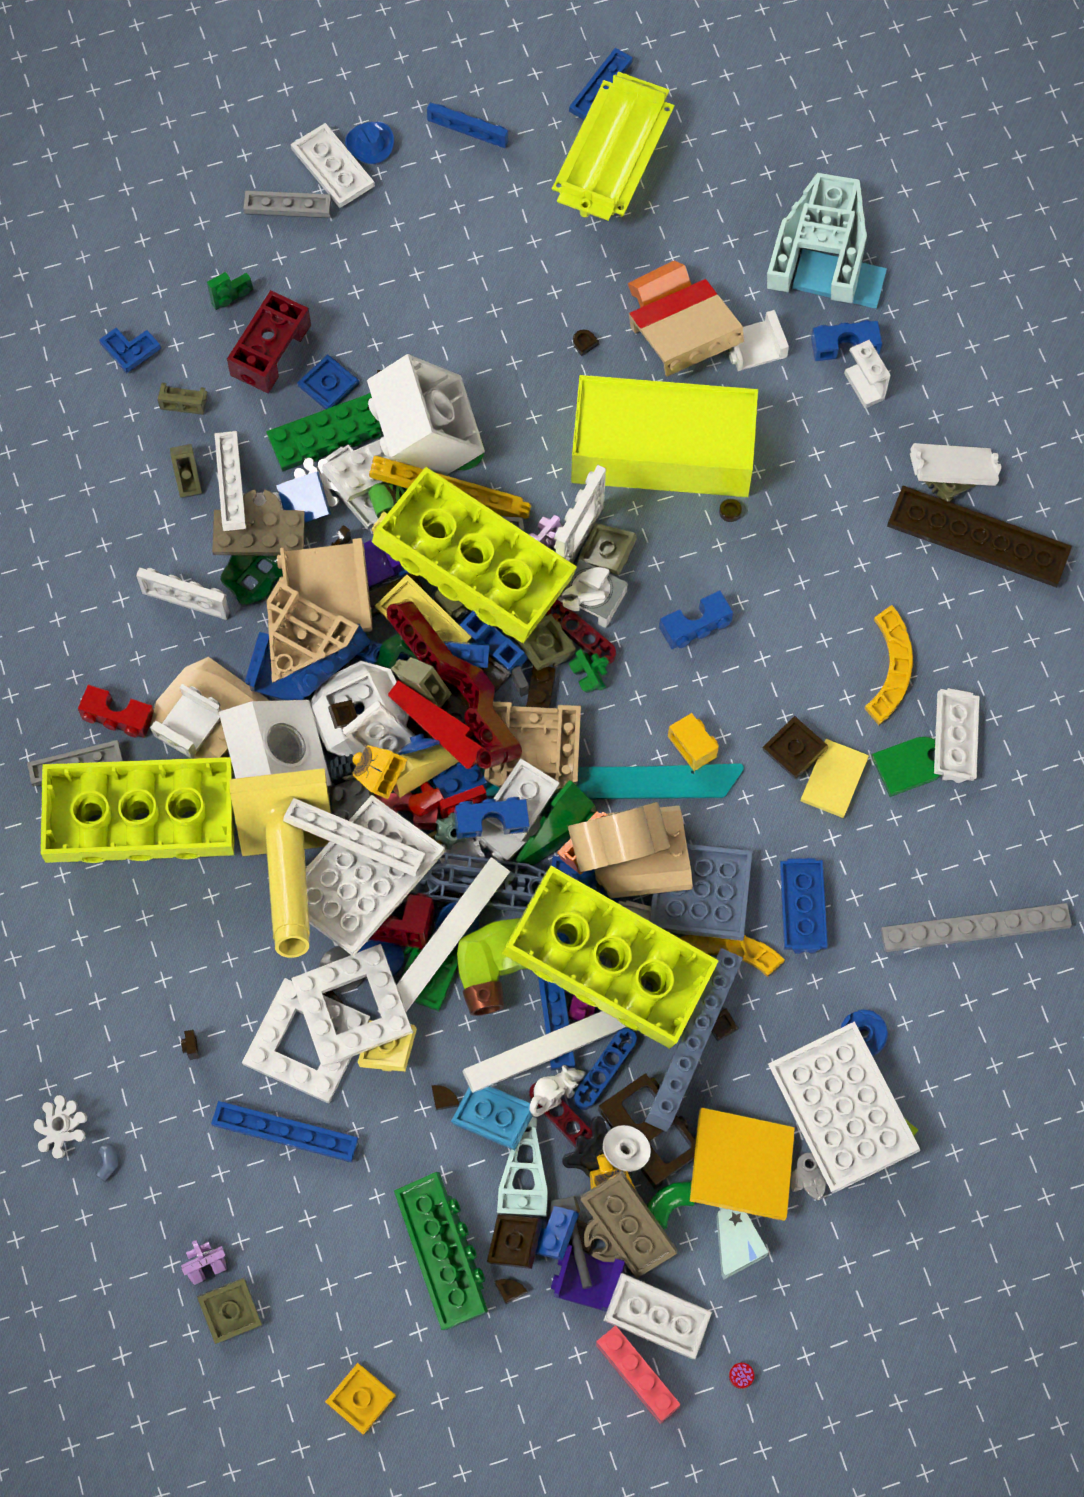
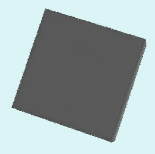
M520 666L513 668L512 680L521 697L525 696L529 692V685Z

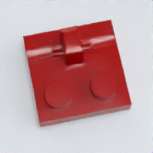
M480 785L440 800L441 819L447 818L451 813H454L455 806L459 805L460 802L472 801L473 804H477L487 800L484 786Z

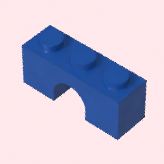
M864 320L860 323L820 325L813 328L811 336L815 361L837 359L838 345L841 343H851L856 346L870 340L878 354H880L882 346L878 321Z
M720 590L700 599L699 610L703 616L698 620L687 619L680 609L660 618L659 628L671 649L683 648L695 638L702 639L708 636L710 631L717 628L723 629L731 623L733 611Z
M472 611L460 624L461 628L477 643L489 644V654L511 674L513 668L521 667L529 659L509 638H506L494 626L487 625L481 621L475 611Z
M510 797L506 801L497 802L496 799H487L482 801L483 803L473 804L472 801H464L455 806L454 816L457 839L481 837L482 821L487 818L498 819L503 825L504 835L527 833L530 827L526 799L520 800V797Z

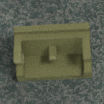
M161 383L157 399L161 410L204 415L208 392L205 391L206 388L201 387L200 391L171 388L166 386L167 383Z

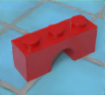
M87 685L77 708L84 721L92 724L95 722L101 723L105 728L113 731L116 729L122 730L125 734L134 738L138 736L145 738L154 712L152 705L130 699L128 706L124 710L115 712L109 709L113 700L109 691Z

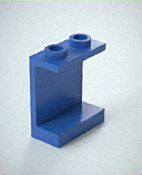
M266 643L262 644L261 649L257 648L254 656V661L257 663L255 669L250 670L247 683H250V690L282 700H306V696H302L291 679L298 671L272 683L270 648H268Z

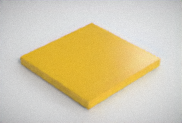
M701 1108L698 1118L690 1201L785 1221L788 1210L795 1127Z

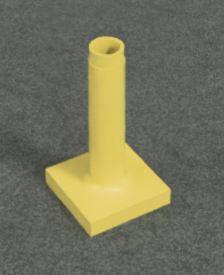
M325 768L229 779L230 795L242 856L267 854L275 950L278 954L287 958L299 957L308 951L310 935L304 849L325 847L330 841L288 824L283 819L293 798L331 813Z

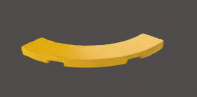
M893 605L874 617L875 623L885 638L889 653V669L886 681L879 693L864 708L878 725L888 719L902 701L913 667L912 644L906 631L907 628Z
M696 935L680 937L681 940L708 955H718L721 948L742 957V961L760 970L766 977L785 961L775 950L762 942L746 937V935H744L743 941Z

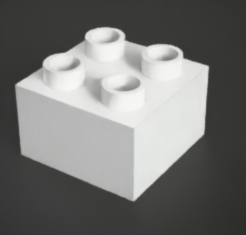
M407 354L367 380L372 398L368 401L369 409L380 422L384 435L380 439V445L384 454L390 460H398L421 469L427 467L435 473L448 475L485 452L461 375Z

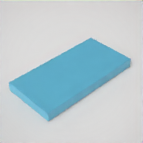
M803 249L792 289L831 298V284L839 257ZM861 263L853 299L854 304L877 308L887 268Z

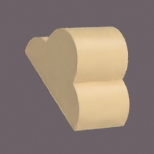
M658 802L568 826L580 872L633 860L670 848Z

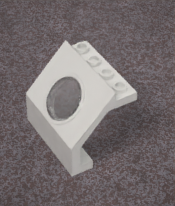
M309 700L252 701L219 712L236 779L325 768L327 786L332 785Z

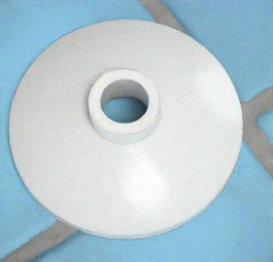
M625 1125L614 1127L606 1134L603 1140L605 1157L614 1167L620 1170H639L645 1166L650 1158L651 1149L647 1138L634 1127Z

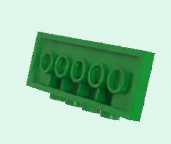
M371 393L266 431L282 472L302 465L307 458H312L316 462L321 457L332 454L340 447L344 448L347 445L356 447L361 442L381 437L383 432L380 422L373 416L368 405L369 399L372 398Z
M434 1172L394 1190L441 1330H448L487 1313L488 1309L481 1292L484 1289L482 1283L485 1282V1276L483 1271L477 1268L474 1259L477 1258V1253L473 1245H469L466 1239L469 1231L465 1222H461L458 1213L461 1211L459 1202L447 1194L440 1172Z

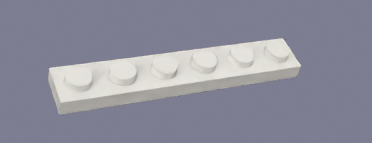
M237 431L215 433L223 531L246 529Z
M293 798L284 815L283 821L414 877L425 856L424 852Z

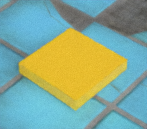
M357 1363L325 1403L364 1435L396 1395Z

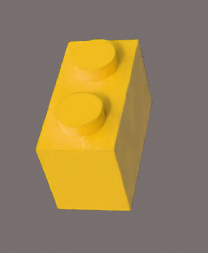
M692 713L669 726L668 738L693 771L717 758L718 742L713 736H709L705 731L703 722L699 718L696 719Z

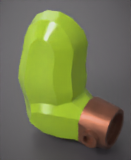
M521 918L492 922L459 940L457 952L459 977L464 987L462 993L470 1015L482 1016L503 1009L504 1000L502 983L499 982L500 976L528 969L502 954Z

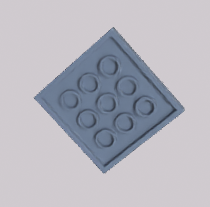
M687 844L692 874V889L653 894L650 922L669 933L743 941L752 851Z

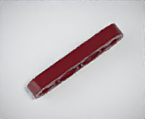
M556 600L551 608L554 610L559 608V614L554 613L552 616L560 623L564 633L590 656L597 653L602 658V651L600 649L604 652L609 650L610 657L607 655L604 657H607L609 664L613 663L616 657L614 645L575 612L565 608L563 602ZM551 608L545 614L546 616L551 614ZM573 620L579 626L575 630H569L566 627V623ZM589 634L595 637V642L586 644L582 638Z
M536 1083L530 1087L529 1096L531 1101L534 1097ZM561 1099L562 1102L559 1105L564 1110L561 1116H552L550 1109L543 1114L576 1148L575 1140L577 1137L583 1135L585 1131L587 1134L584 1137L590 1138L592 1130ZM540 1104L537 1106L538 1109L543 1107ZM570 1122L579 1124L580 1131L577 1134L572 1135L567 1132L566 1126Z

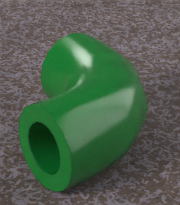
M692 1182L672 1183L658 1190L648 1202V1209L663 1229H667L669 1216L674 1209L679 1206H694L695 1202L690 1201Z

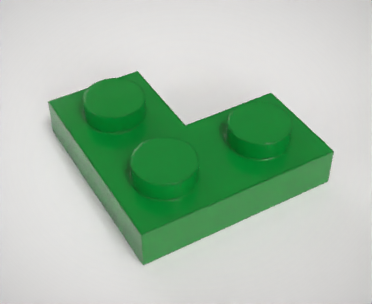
M226 272L207 281L211 304L215 310L228 306L235 299L244 297L253 290L252 281L247 272L232 281Z

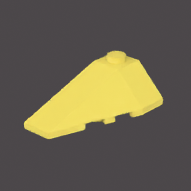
M441 744L412 753L402 754L400 756L408 760L393 791L401 798L459 761Z

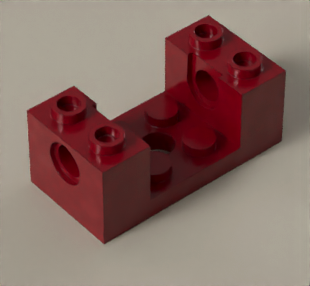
M270 290L227 358L230 376L269 394L279 378L277 363L292 339L301 342L311 327L309 308ZM266 332L274 334L271 339H264L262 337Z
M417 893L416 895L409 894L403 919L400 920L396 916L389 915L368 940L423 950L430 940L436 918L432 898L422 893Z

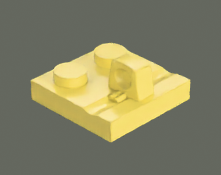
M410 1024L413 1030L412 1034L360 1053L358 1059L359 1066L382 1069V1071L406 1072L417 1030L415 1025Z

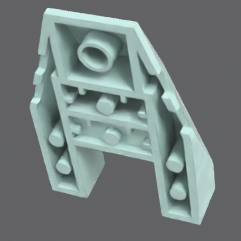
M822 173L815 175L804 190L800 200L795 202L791 212L781 222L767 272V289L789 292L800 249L806 248L839 254L831 284V300L853 303L867 239L860 180Z

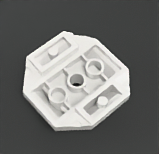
M360 661L333 674L316 689L310 705L317 731L328 752L338 756H349V754L354 756L358 752L363 753V750L344 734L342 729L345 727L334 728L328 709L331 704L352 700L354 707L356 705H364L365 711L376 701H379L407 726L410 716L388 696V693L397 682L391 669Z

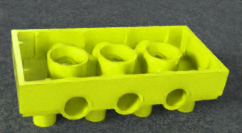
M427 467L423 469L376 527L372 539L374 545L388 553L392 559L399 561L407 572L416 576L421 575L431 585L437 586L446 598L460 601L467 609L475 611L481 621L487 625L499 627L506 635L514 637L521 643L526 641L569 584L577 566Z
M231 758L43 764L41 856L45 863L78 861L100 863L106 860L129 859L132 861H148L153 858L176 857L178 859H195L200 856L234 855V811L229 780L234 779ZM186 812H196L194 816H191L189 818H181V816ZM141 813L149 814L144 819L134 820ZM102 815L99 820L88 822L92 816Z
M550 866L542 878L502 952L506 957L532 970L541 979L555 983L574 994L582 1002L598 1007V1009L616 1018L626 1027L640 1031L669 1049L678 1042L718 963L717 959L553 866ZM557 933L566 934L570 939V944L563 943L558 938ZM599 956L608 958L612 968L604 966ZM641 980H647L648 982H650L653 987V992L645 989L641 983Z

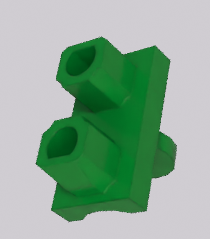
M582 649L576 651L577 657L569 663V666L576 675L585 670L587 676L578 681L582 690L588 693L596 688L600 691L605 689L606 685L600 674L604 676L608 673L605 669L609 664L607 657L600 658L597 653L590 657Z

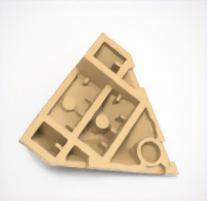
M278 581L267 599L272 683L347 647L359 625L339 614L335 616L299 596V593Z

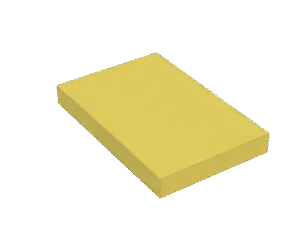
M826 739L825 743L828 745V749L818 757L800 801L844 818L869 755Z

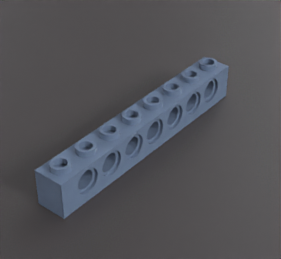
M723 948L720 949L716 957L718 963L690 1016L645 1120L646 1123L666 1132L674 1120L743 959Z

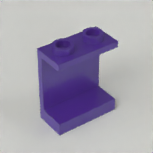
M372 539L364 543L369 589L403 571L400 562L392 559L388 553L374 545Z
M568 1245L563 1260H558L557 1265L561 1266L560 1274H554L551 1289L555 1290L554 1297L607 1312L625 1261L615 1259L614 1262H603L592 1255L584 1253L592 1287L583 1289L572 1246Z

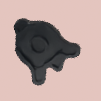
M595 1116L591 1120L592 1136L590 1138L582 1135L578 1136L575 1151L564 1155L562 1158L564 1167L580 1169L589 1178L591 1171L600 1169L597 1156L604 1154L603 1140L608 1130L605 1120L601 1116ZM627 1171L628 1174H629V1176H630V1178H631V1177H632V1171Z

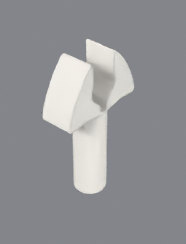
M573 585L562 593V598L573 597L574 600L564 601L563 606L573 611H579V605L582 602L605 599L604 590L580 593L576 590V585Z

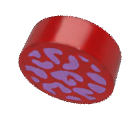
M737 1363L729 1372V1380L735 1388H748L754 1380V1371L746 1363Z

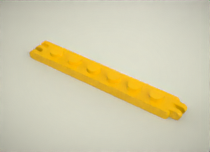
M374 456L369 477L409 488L423 469L380 456ZM436 473L498 515L529 518L531 504L523 502L521 497Z

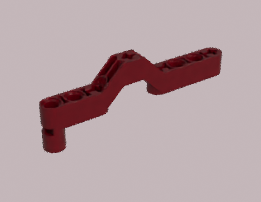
M412 601L390 604L387 608V618L417 659L433 666L440 678L455 685L468 701L469 709L465 713V722L484 747L476 753L478 765L483 769H488L518 760L522 755V747L493 709L495 686L483 670L453 656Z

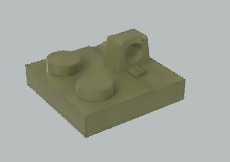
M595 523L577 561L580 559L595 567L609 569L610 573L619 575L629 559V554L637 536L633 532Z
M244 1277L197 1296L215 1344L262 1325Z

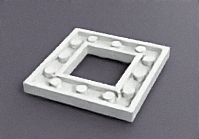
M597 465L594 472H589L585 481L587 484L585 489L579 490L575 502H577L575 507L568 510L565 516V525L558 528L554 537L556 540L554 546L556 553L572 564L604 508L606 468Z
M381 944L358 952L354 957L350 955L291 978L323 1068L413 1033ZM367 977L382 1018L337 1035L323 993Z
M284 978L242 1064L329 1104L352 1057L324 1068L320 1064L318 1070H315L276 1052L295 1012L303 1014L293 982ZM324 996L334 1027L337 1029V1035L369 1023V1020H371L370 1016Z

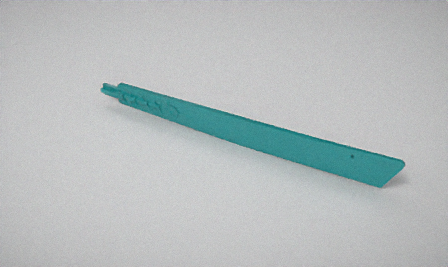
M740 763L707 764L693 771L690 765L578 767L576 786L589 799L724 798L743 772L744 766ZM478 768L484 776L485 769ZM428 780V783L431 785V787L434 788V786H433V784L431 783V781ZM487 781L486 795L487 797H495L500 788ZM419 786L410 792L412 794L422 793V790ZM559 792L555 793L551 799H554Z

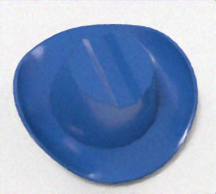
M367 122L354 127L346 135L345 143L348 151L356 159L364 163L376 164L384 161L390 155L393 149L394 135L391 128L383 122Z

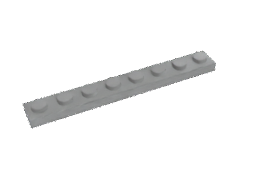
M1064 903L887 926L881 928L884 951L892 952L1067 929L1072 924L1068 905Z

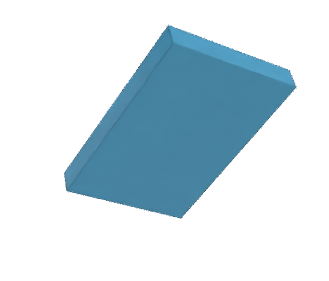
M491 1086L472 1093L469 1087L451 1122L458 1127L515 1151L533 1115L530 1112L529 1102Z

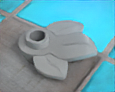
M804 1153L798 1158L797 1168L791 1173L790 1187L793 1192L804 1188L809 1196L819 1201L825 1192L827 1182L813 1154ZM808 1160L812 1161L814 1167L807 1168L805 1162Z

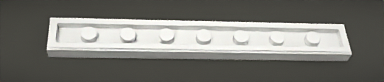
M492 857L396 986L406 1012L510 873L508 869Z
M601 1011L465 1068L462 1072L472 1093L628 1027L621 1024L611 1015Z

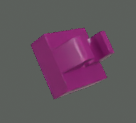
M574 995L568 1012V1018L580 1021L592 1016L596 1007L582 1002Z

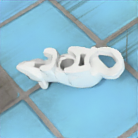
M563 1065L561 1073L555 1076L540 1078L534 1087V1097L530 1103L531 1114L537 1117L549 1111V1109L558 1106L562 1102L560 1098L563 1095L571 1098L575 1094L573 1089L578 1086L577 1083L584 1079L586 1072ZM538 1104L543 1106L542 1108L537 1109Z

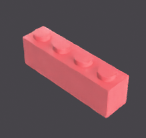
M616 1325L596 1341L597 1348L659 1424L680 1407L681 1404Z

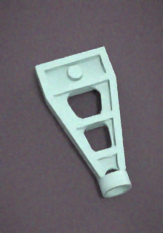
M535 1117L531 1118L526 1130L531 1131L524 1132L515 1151L512 1149L510 1151L499 1186L497 1214L546 1217L548 1191L536 1133L537 1118ZM521 1145H530L532 1147V1163H519L517 1161L518 1150ZM519 1169L530 1170L533 1173L535 1186L532 1190L513 1188L512 1182L515 1173Z

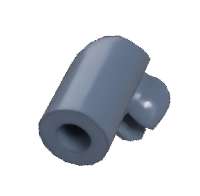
M108 1144L102 1145L99 1149V1154L102 1155L103 1166L95 1174L104 1182L118 1166L117 1151L112 1145Z

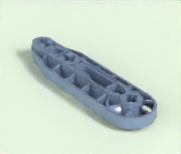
M444 853L440 857L445 858L444 863H441L440 859H438L409 894L416 895L417 893L428 895L434 901L449 903L459 901L460 898L443 896V892L465 893L470 886L466 884H472L475 879L465 876L477 877L482 870L471 867V862L486 864L489 859ZM447 860L468 861L467 867L447 864ZM496 860L502 866L514 868V873L507 875L492 896L494 898L510 900V905L490 903L489 900L484 907L524 912L527 907L513 906L514 900L530 902L534 895L531 887L539 886L546 872L529 864ZM518 868L527 869L537 874V876L517 874ZM441 874V879H437L432 875ZM444 874H449V881H443ZM454 874H456V875H464V876H463V878L454 877ZM453 880H455V881H462V883H464V884H458V883H452V882H453ZM511 883H515L517 890H512ZM426 884L428 885V888L430 890L428 892H426L423 887ZM527 884L528 886L526 888V891L523 892L525 889L524 885ZM437 890H440V896L433 894H435Z

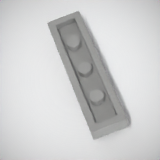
M245 191L243 210L244 214L329 218L331 194Z
M115 740L28 762L27 766L31 784L34 787L42 785L43 764L120 762L123 759L119 742Z

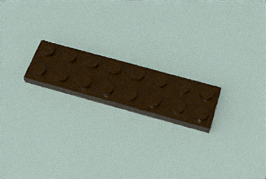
M902 486L887 524L889 528L1056 588L1072 548L1071 545L906 486Z

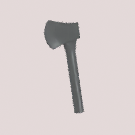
M575 1196L559 1200H547L545 1217L547 1222H549L554 1206L580 1213L578 1200ZM576 1221L570 1240L583 1289H588L592 1287V1282Z

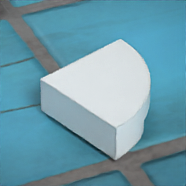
M601 567L588 569L580 575L579 582L599 591L610 570Z

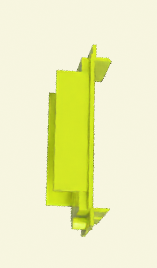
M621 72L613 75V83L603 80L552 187L553 191L560 193L557 199L558 203L580 210L582 217H588L591 214L609 221L614 213L620 214L621 217L624 216L675 105L665 102L669 89ZM666 107L670 108L669 111H665L664 109Z

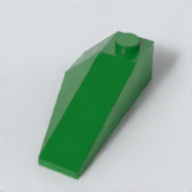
M569 780L551 803L554 806L553 810L547 818L542 817L539 822L541 825L537 835L530 836L515 860L516 863L534 866L569 841L571 837L568 826L588 821L596 813L595 804L572 781ZM519 869V870H520L521 872H525L527 869Z

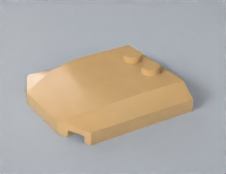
M207 657L185 667L158 698L150 725L152 726L155 721L163 723L182 697L180 690L182 684L188 688L190 686L195 687L207 699L212 697L221 704L222 711L252 701L270 700L260 693L251 691L249 685L213 659ZM221 719L193 759L228 757L229 750Z
M493 702V709L522 747L520 758L560 782V786L555 793L561 791L569 780L577 785L581 706L558 705V708L512 706V703ZM520 758L485 769L484 778L491 784L501 788Z
M679 805L660 807L670 848L633 860L594 869L596 881L605 888L610 898L692 889L691 866Z

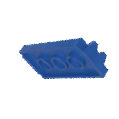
M815 858L780 861L784 950H793L795 954H800L803 952L815 953L819 949H827L823 860L816 861Z

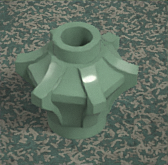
M451 813L447 818L437 819L435 841H442L446 845V849L449 850L452 849L454 844L459 842L465 843V838L457 839L454 813Z

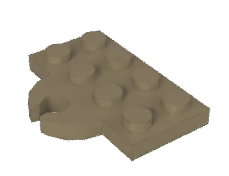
M256 489L251 490L243 495L246 529L223 531L221 510H214L213 555L277 556L281 555L280 548H284L285 551L304 549L305 512L304 510H282L281 503L276 495L265 489L263 492L266 499L265 504L261 506L255 505Z
M622 1171L581 1196L580 1200L593 1217L588 1222L584 1233L585 1247L590 1246L594 1239H601L605 1242L604 1248H596L592 1251L591 1255L594 1258L603 1262H614L615 1259H623L637 1279L677 1254V1248Z

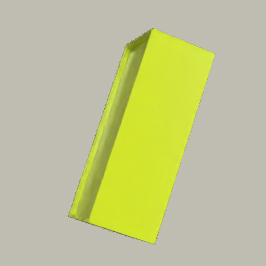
M579 375L571 483L586 484L585 481L589 472H594L597 465L606 468L605 486L748 497L753 471L758 389Z

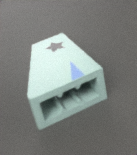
M720 1208L716 1216L721 1275L723 1279H726L767 1257L769 1252L747 1213Z

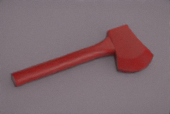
M428 781L420 785L422 793L412 795L409 798L408 804L411 812L419 817L438 807L439 801L444 799L439 788L434 789Z

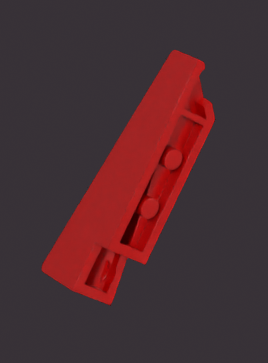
M398 680L388 693V696L435 740L440 741V744L465 768L470 769L477 764L476 753L483 747L470 739L473 735L471 728Z

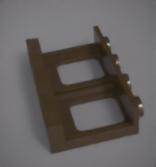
M645 1073L600 1104L598 1112L610 1129L623 1125L634 1127L645 1135L650 1144L664 1130L645 1121L636 1124L622 1106V1102L644 1086L648 1088L654 1098L656 1097L660 1086L654 1077L649 1078ZM675 1115L671 1126L675 1125L691 1148L666 1164L650 1144V1158L640 1170L654 1189L662 1185L663 1180L694 1159L697 1136L694 1135L692 1137L687 1130L689 1126L681 1115L679 1117Z

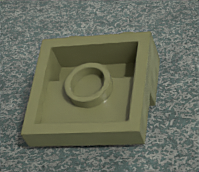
M551 614L541 619L524 643L515 639L537 671L551 664L554 667L571 659L576 650L573 641L567 637L560 623Z

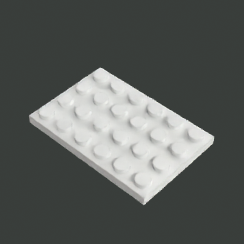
M373 795L368 798L349 821L424 852L425 856L414 877L330 841L307 866L306 881L309 924L353 957L445 853V848Z
M855 1022L768 1064L832 1194L920 1152V1148Z

